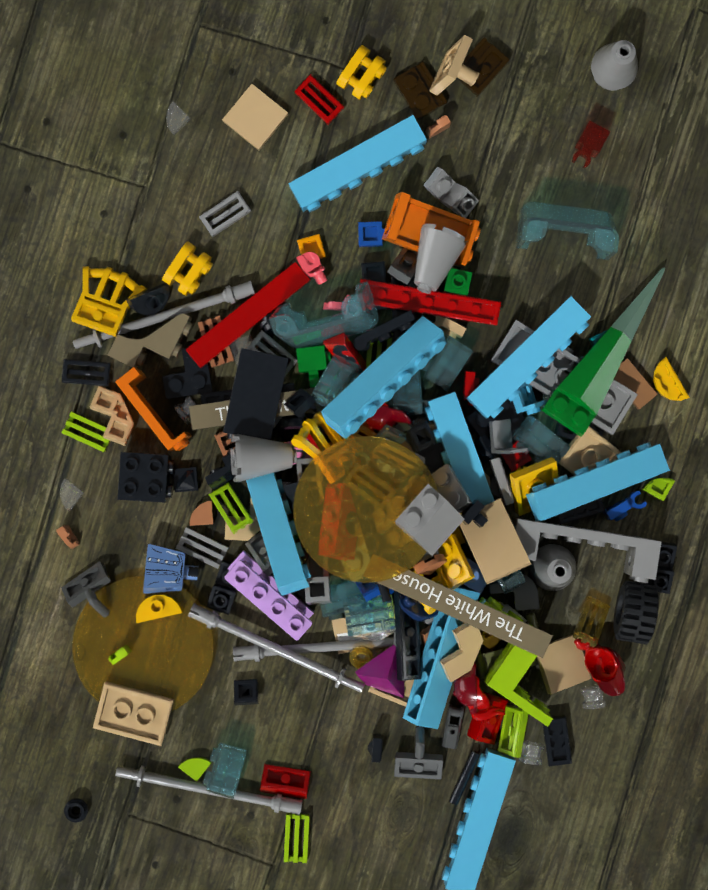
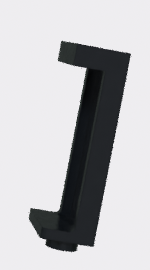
M241 348L223 433H228L227 438L231 439L232 434H241L271 440L289 358Z

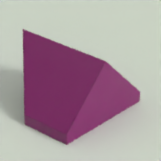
M392 645L355 671L365 685L404 698V681L397 680L395 645Z

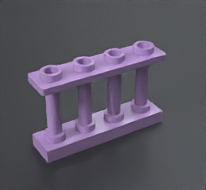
M243 550L227 568L229 572L225 575V580L293 639L299 640L312 625V621L309 618L314 614V611L293 592L282 596L277 588L274 576L272 574L267 576L256 560Z

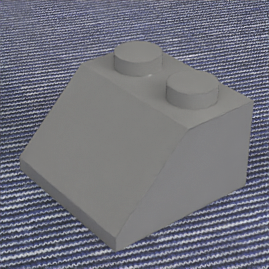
M427 484L395 520V524L433 556L464 521V518L441 494Z

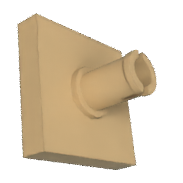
M464 35L446 52L430 92L438 96L456 78L470 86L474 85L479 72L463 64L473 39Z

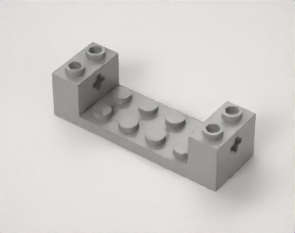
M513 517L512 524L529 560L536 561L540 536L557 540L558 535L564 536V540L569 542L581 543L582 539H586L587 544L605 547V543H611L610 547L614 549L626 550L623 573L630 575L629 579L637 582L648 583L649 579L656 580L661 541Z

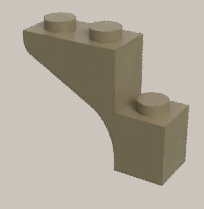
M179 314L143 339H129L118 334L108 356L132 368L143 365L147 357L146 349L172 360L174 356L178 357L183 345L180 343L184 335L188 336L192 330V318L186 314Z

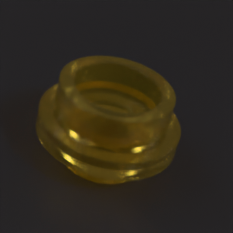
M357 646L351 650L349 659L351 664L359 669L373 659V653L366 646ZM364 654L365 658L360 659L357 655Z

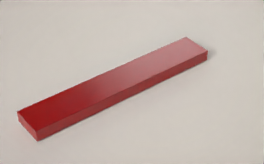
M296 262L293 263L185 349L186 352L201 369L259 323L266 315H269L309 283V277Z
M360 279L357 303L405 311L411 310L417 313L495 326L498 324L501 302L438 291H431L430 294H427L414 287Z

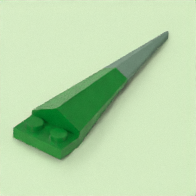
M662 268L553 391L541 411L578 436L582 437L598 414L664 274L665 268Z

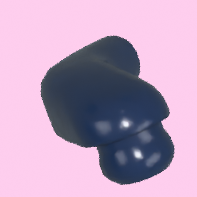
M402 595L399 599L401 609L416 621H424L438 615V610L428 614L424 610L423 605L408 596Z

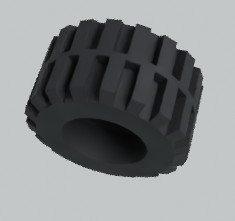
M625 581L618 593L614 612V633L617 640L640 644L649 643L655 631L659 609V595L655 585Z

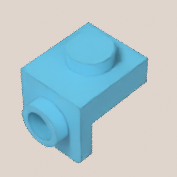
M524 382L518 388L521 392L512 400L517 414L524 411L527 412V415L540 412V406L545 405L547 399L537 402L532 386Z

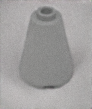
M621 40L604 45L593 56L591 71L595 82L603 89L611 91L623 89L629 86L635 79L638 72V60L635 47L631 42Z
M424 224L420 231L414 284L418 286L417 290L430 294L431 291H437L467 244L465 237L458 232L443 227V230L435 229L436 224Z
M232 434L231 442H235V448H231L230 455L232 475H236L233 479L234 482H242L290 469L293 463L297 462L296 449H292L291 444L241 434Z
M547 544L542 546L537 551L536 561L530 560L529 572L532 580L544 590L558 591L564 589L575 577V558L567 548L561 545Z

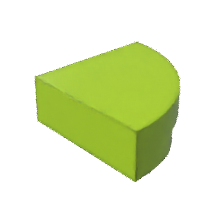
M656 478L646 483L642 490L664 501L675 480Z
M124 645L110 655L108 660L114 665L130 654L132 650L128 645Z
M194 757L183 761L178 768L197 782L212 761L204 757Z

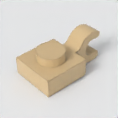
M435 316L436 321L433 324L443 329L444 335L454 340L456 337L462 338L467 328L448 318Z

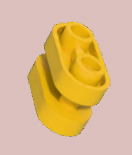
M364 45L358 48L336 83L344 90L348 85L354 87L352 95L359 100L363 97L368 98L374 88L372 83L376 78L380 80L387 70V67L384 66L386 60L380 56H376L374 60L368 58L370 50ZM363 65L367 70L359 80L355 75Z
M189 241L183 245L162 278V281L170 286L175 281L180 284L178 291L185 296L189 293L193 295L200 285L198 280L202 274L207 275L213 266V263L210 262L212 257L205 252H202L199 257L195 255L196 246ZM189 261L193 266L187 275L184 276L181 272Z

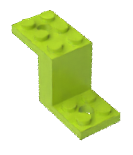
M483 596L479 600L484 605L517 620L524 621L511 610L508 613L502 610L504 606L491 596L488 600ZM507 643L484 676V680L489 687L548 727L553 720L549 714L550 709L537 698L534 701L531 700L530 695L527 694L528 692L517 685L537 655Z

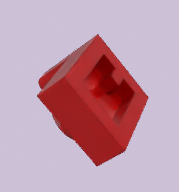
M466 371L464 373L462 401H468L466 398L479 386V378H475V372Z

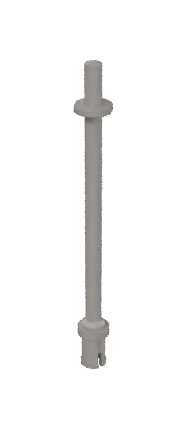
M251 280L233 287L230 285L225 286L226 289L222 293L122 324L118 334L122 335L175 318L179 314L191 313L222 302L234 304L236 300L255 294ZM93 329V334L73 340V345L75 349L97 343L100 348L103 347V340L114 336Z
M196 603L190 609L191 612H189L188 617L206 624L207 628H221L336 681L335 688L337 689L341 683L361 693L365 684L344 675L345 668L339 673L221 619L220 615H218L219 612L215 610L212 612Z
M394 631V637L283 645V647L298 654L391 647L392 645L396 646V634ZM256 644L251 646H233L234 662L242 660L260 662L264 656L277 655Z
M142 765L139 771L117 767L115 774L117 777L137 780V787H140L143 782L270 806L275 813L283 811L300 815L303 800L282 797V794L279 793L269 797L145 772V766Z

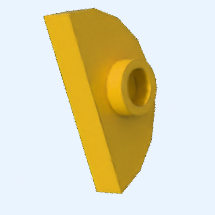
M664 357L657 364L653 374L656 390L661 396L673 401H682L690 398L667 357Z
M155 594L146 598L139 605L136 613V623L181 614L183 610L180 604L172 597L165 594Z

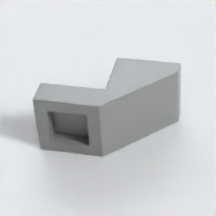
M439 167L434 170L423 185L437 200L464 218H467L479 202L468 188L456 183Z

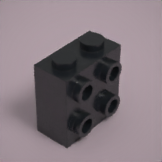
M121 452L117 500L168 502V498H172L173 484H169L170 474H174L175 462L171 460V455Z

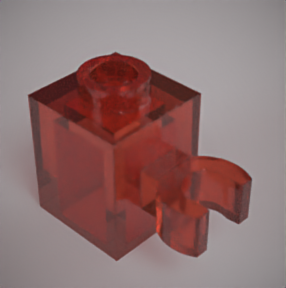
M589 120L575 145V148L579 149V151L572 157V162L575 163L577 158L581 156L585 159L583 168H587L591 162V156L596 158L611 131Z

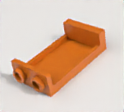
M404 192L396 194L382 240L418 252L422 225L436 224L435 229L443 230V227L449 228L464 236L465 241H467L454 266L463 267L470 263L473 256V250H471L473 242L477 241L481 228H479L480 221L469 220L410 198L411 195Z
M133 367L116 380V384L167 450L181 451L190 444L189 439L192 435L189 432H183L177 438L173 435L136 387L147 377L142 370Z

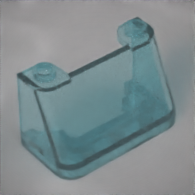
M528 202L520 211L515 248L527 250L531 242H538L543 239L547 229L588 234L586 246H592L597 253L596 259L609 260L618 252L619 235L615 221L609 212L540 202Z
M367 281L357 284L356 293L345 298L341 306L342 313L307 322L305 312L294 311L291 309L290 303L278 306L269 318L274 334L293 349L321 345L324 340L341 333H345L347 337L368 332L376 327L379 318Z

